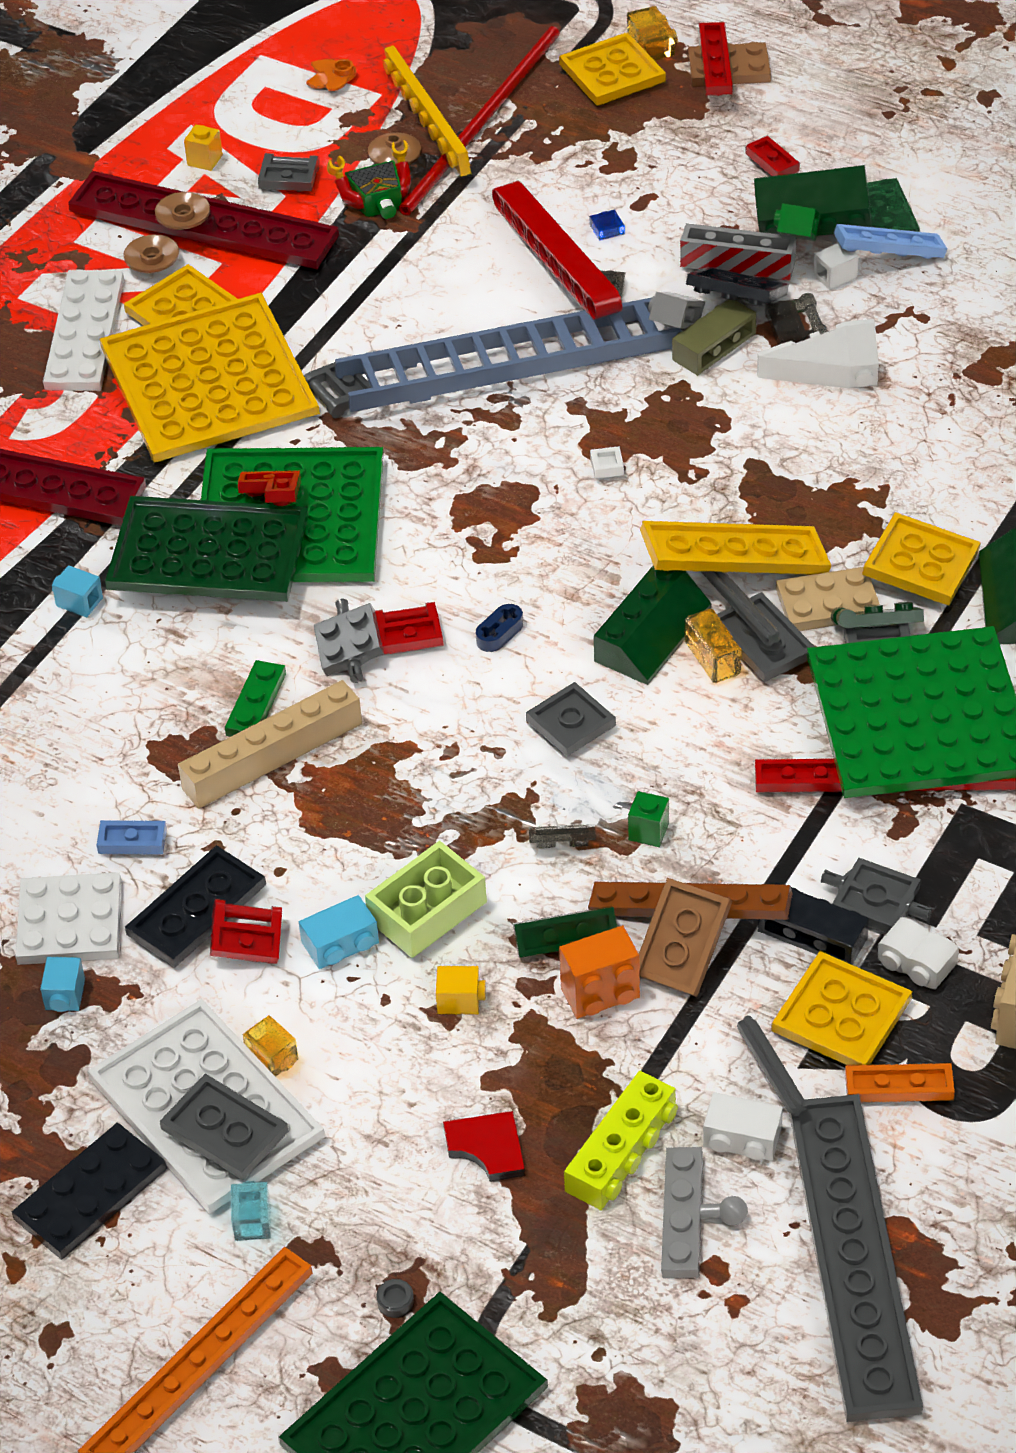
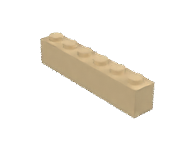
M342 679L178 763L182 790L198 809L362 725L360 698Z

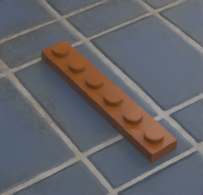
M594 881L588 909L613 906L615 916L653 917L665 883ZM685 883L731 899L733 902L726 919H788L793 894L791 885Z

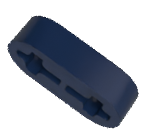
M504 604L498 607L476 628L477 647L485 652H494L502 648L522 629V609L515 604Z

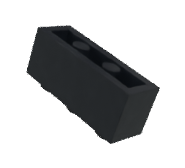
M791 887L793 894L787 920L758 919V932L816 955L819 951L824 952L853 965L868 939V917L862 916L856 911H850L831 904L825 899H819L803 893L794 887Z

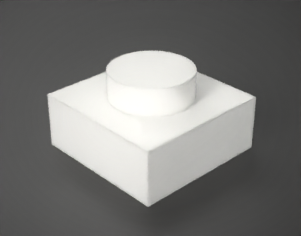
M619 446L590 450V459L595 479L624 475V464Z

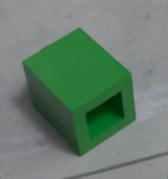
M637 791L628 813V840L660 848L669 825V798Z

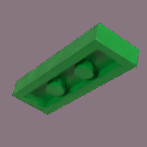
M255 660L225 725L226 736L231 737L267 718L286 676L285 665Z

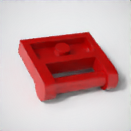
M435 602L425 603V606L389 612H383V609L375 610L384 651L383 655L444 646Z
M215 899L212 913L210 956L277 964L280 951L282 907L271 906V909L226 904L225 900ZM224 917L269 922V926L224 921Z

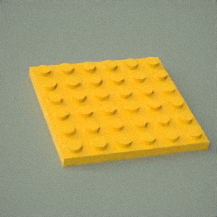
M262 292L100 338L103 353L154 463L320 414L319 405Z

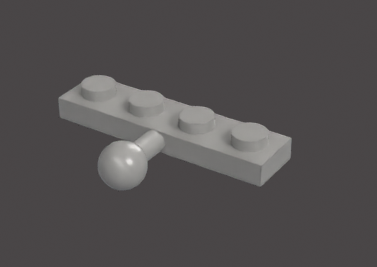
M702 1147L666 1148L661 1260L662 1278H699L701 1219L721 1218L729 1225H738L746 1219L748 1214L745 1201L737 1196L726 1197L720 1204H702Z

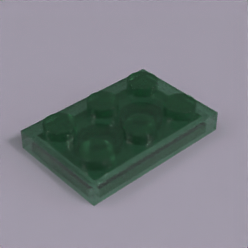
M897 178L868 182L872 208V227L920 232V227Z

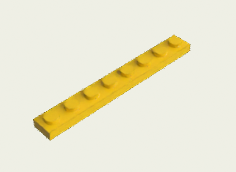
M394 45L384 48L386 59L383 60V66L386 74H391L395 87H400L404 100H409L414 114L418 113L420 122L423 127L428 128L432 141H437L441 154L447 155L450 167H455L461 177L471 174L468 151Z

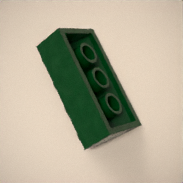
M865 165L754 178L759 232L779 234L776 226H774V217L776 210H781L782 203L816 209L820 213L817 236L834 234L837 224L872 227V208Z
M1012 529L979 551L985 627L994 626L1000 644H1016V529Z
M652 566L594 634V662L648 685L710 610L712 603L686 571L655 570L654 566Z

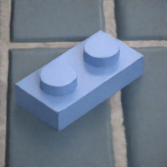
M100 820L96 844L98 854H163L167 831L166 822Z

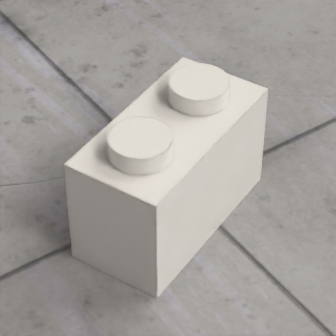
M713 1092L703 1125V1147L711 1148L717 1152L744 1155L754 1160L773 1161L782 1129L783 1106Z

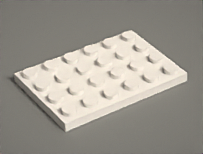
M202 998L88 1070L89 1079L149 1147L165 1160L166 1166L209 1214L325 1137L324 1128ZM205 1073L288 1123L289 1132L244 1181L161 1130L160 1120Z

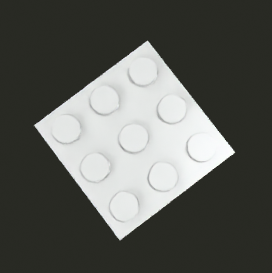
M120 872L21 878L15 956L17 965L46 963L47 957L81 958V961L118 959L121 906Z

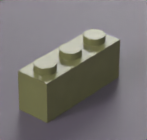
M727 299L672 338V360L698 376L756 334V312L737 300Z

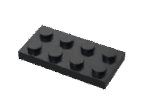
M216 845L125 926L126 935L175 968L211 936L214 900L221 899L225 900L226 904L244 906L266 886L265 876ZM224 917V921L229 919V917Z
M117 1122L11 1211L13 1219L62 1260L166 1171V1162Z

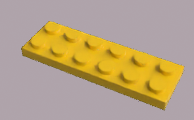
M642 521L640 528L655 570L814 575L829 572L831 568L829 558L814 526Z

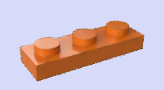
M951 1063L845 1065L846 1095L859 1094L861 1102L954 1100L955 1091Z

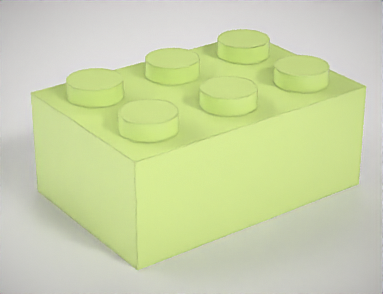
M439 840L365 895V902L367 908L377 921L378 930L411 958H414L487 903L485 876Z

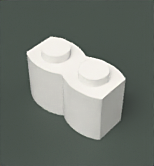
M900 917L878 943V959L883 966L891 971L908 974L911 980L919 986L936 989L958 963L959 947L954 942L940 934L929 932L925 927L908 918Z

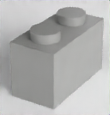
M656 291L648 306L649 320L686 329L695 323L697 319L701 318L705 301L677 293Z

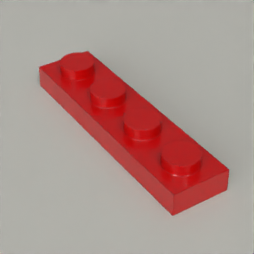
M725 22L699 23V39L706 96L732 94L733 85Z

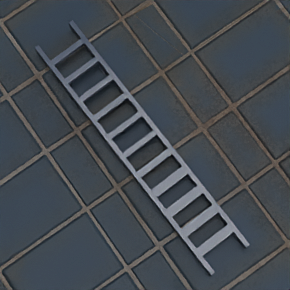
M651 298L622 303V311L596 320L592 319L584 310L335 359V375L338 379H341L345 375L366 374L371 388L348 392L349 410L351 413L406 401L413 404L431 400V396L672 349V338L679 332H682V329L672 328L658 331L654 321L649 320L648 306ZM638 320L645 334L631 336L625 323ZM612 326L618 339L604 342L598 328ZM584 331L591 345L576 347L570 333ZM557 336L563 350L548 353L542 339ZM531 341L537 355L519 358L514 344ZM504 347L510 361L492 364L486 350ZM477 352L483 366L464 369L458 355ZM449 357L455 371L436 375L430 361ZM417 363H421L427 377L408 380L404 371L408 368L417 367ZM393 368L399 382L380 386L374 372Z

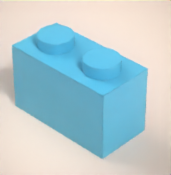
M359 895L298 921L301 943L319 970L326 966L337 964L342 959L355 953L366 951L379 943L377 921Z

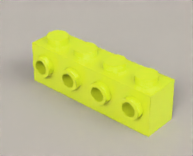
M639 1070L565 1169V1192L601 1211L609 1200H615L621 1191L626 1176L634 1174L639 1167L642 1154L647 1148L651 1149L656 1144L663 1125L671 1123L678 1110L676 1088Z

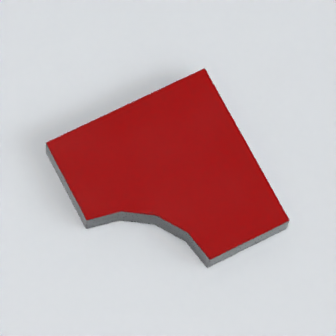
M513 1111L443 1122L449 1158H464L477 1163L485 1170L489 1181L525 1176Z

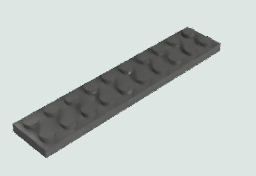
M855 1094L805 1099L807 1109L801 1112L800 1116H792L791 1113H789L846 1422L922 1415L923 1404L860 1096Z

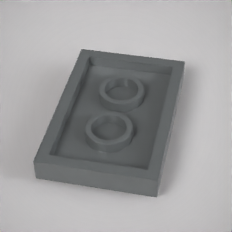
M763 592L749 599L779 631L778 636L780 640L778 643H773L771 646L766 645L733 607L711 617V627L763 682L808 661L807 648L815 647Z
M206 1073L160 1120L161 1130L243 1181L289 1132L288 1123Z

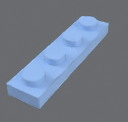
M837 224L834 235L842 249L851 252L863 250L875 254L884 252L895 253L899 256L916 255L931 259L933 257L944 258L947 247L941 237L936 233Z

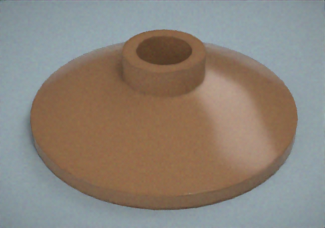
M387 133L378 136L369 144L368 156L375 164L391 160L397 163V159L391 153L392 143H395L397 151H403V140H405L408 144L405 161H408L410 165L419 158L421 145L415 137L409 134Z
M179 192L168 195L155 208L157 221L167 228L177 230L196 227L203 223L210 214V205L207 199L192 192Z
M163 235L139 237L131 241L124 250V261L127 266L143 273L165 270L172 266L179 257V248L176 242Z

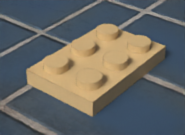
M863 567L776 580V591L784 615L799 631L835 626L830 616L831 612L837 607L858 612L864 611V606L880 605L870 577L862 575Z

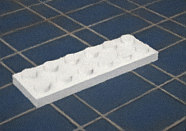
M68 270L44 375V390H102L107 359L101 348L100 338L113 335L124 283L123 270Z

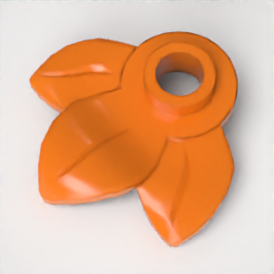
M349 59L313 61L311 66L317 74L307 80L306 84L315 89L326 87L328 91L339 90L356 76V67Z

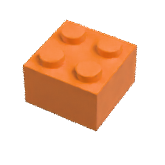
M623 925L559 946L561 990L576 1019L587 1015H595L602 1010L619 1004L624 1005L640 998V958Z

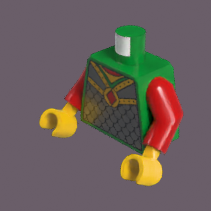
M403 140V151H397L395 143H392L391 153L397 159V163L391 160L345 172V176L342 172L345 166L343 157H337L339 167L333 166L332 161L329 159L327 172L336 177L335 184L342 201L355 209H359L366 217L381 214L385 219L392 218L396 211L399 210L402 198L407 196L411 186L409 163L405 161L408 152L407 142Z

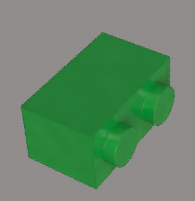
M782 203L781 210L777 209L775 212L774 226H776L777 232L781 235L816 241L820 213L814 208Z

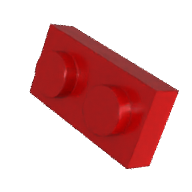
M768 135L746 145L745 154L771 176L794 174L800 171V162Z

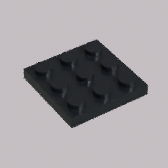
M713 267L690 272L687 274L686 285L694 286L693 291L703 294H710V291L721 292L720 297L730 300L744 297L748 298L749 304L765 306V303L778 301V298L787 295L789 288L787 283Z

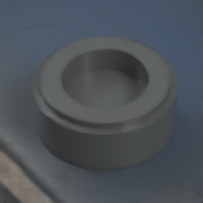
M400 1279L388 1280L377 1290V1305L380 1312L385 1316L399 1318L408 1314L413 1308V1290L407 1282Z

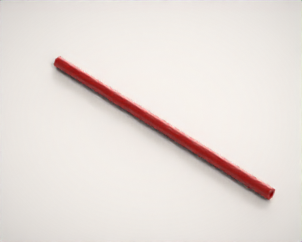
M550 26L459 134L458 138L465 148L560 35L558 28ZM443 154L401 203L399 211L403 215L409 216L448 170L450 165L446 154Z

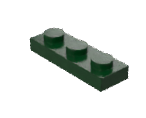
M613 906L513 923L519 958L559 951V946L617 927Z

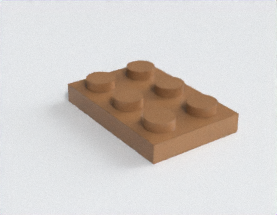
M766 42L727 43L732 84L771 82ZM700 45L689 46L688 60L692 87L705 86Z
M667 877L639 951L640 977L697 997L733 901Z

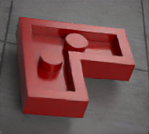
M300 471L241 472L238 479V493H246V495L252 497L261 496L265 493V503L286 506L291 504V502H296L301 484Z

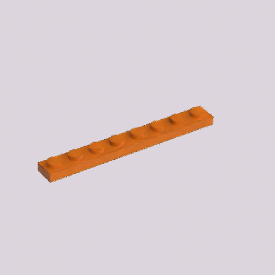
M284 1246L78 1450V1453H134L313 1274L312 1266Z

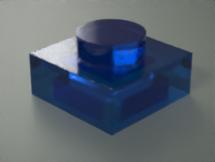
M615 209L589 216V225L599 241L625 234V225Z

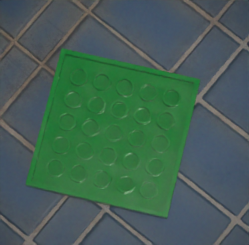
M383 447L207 449L200 500L274 505L273 503H265V493L256 497L248 496L246 493H238L240 473L300 471L301 484L296 502H291V504L286 506L308 507L309 517L293 582H375L384 461Z
M994 626L807 648V659L844 798L1016 778V693Z

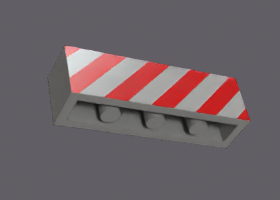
M685 224L680 240V267L692 269L713 267L750 276L791 280L796 259L795 236Z

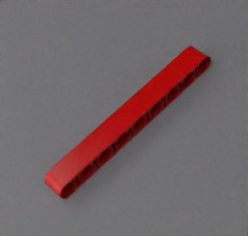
M519 180L492 189L493 202L500 214L592 319L596 320L622 311V300L618 290Z

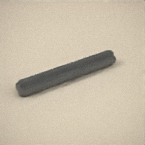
M744 1016L743 1020L738 1022L737 1029L787 1112L791 1113L792 1116H800L801 1112L807 1109L805 1099L758 1022L751 1016Z

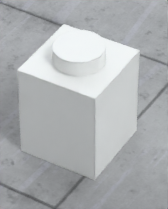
M839 243L814 253L813 275L829 290L857 278L858 255L855 251L851 252L842 249Z

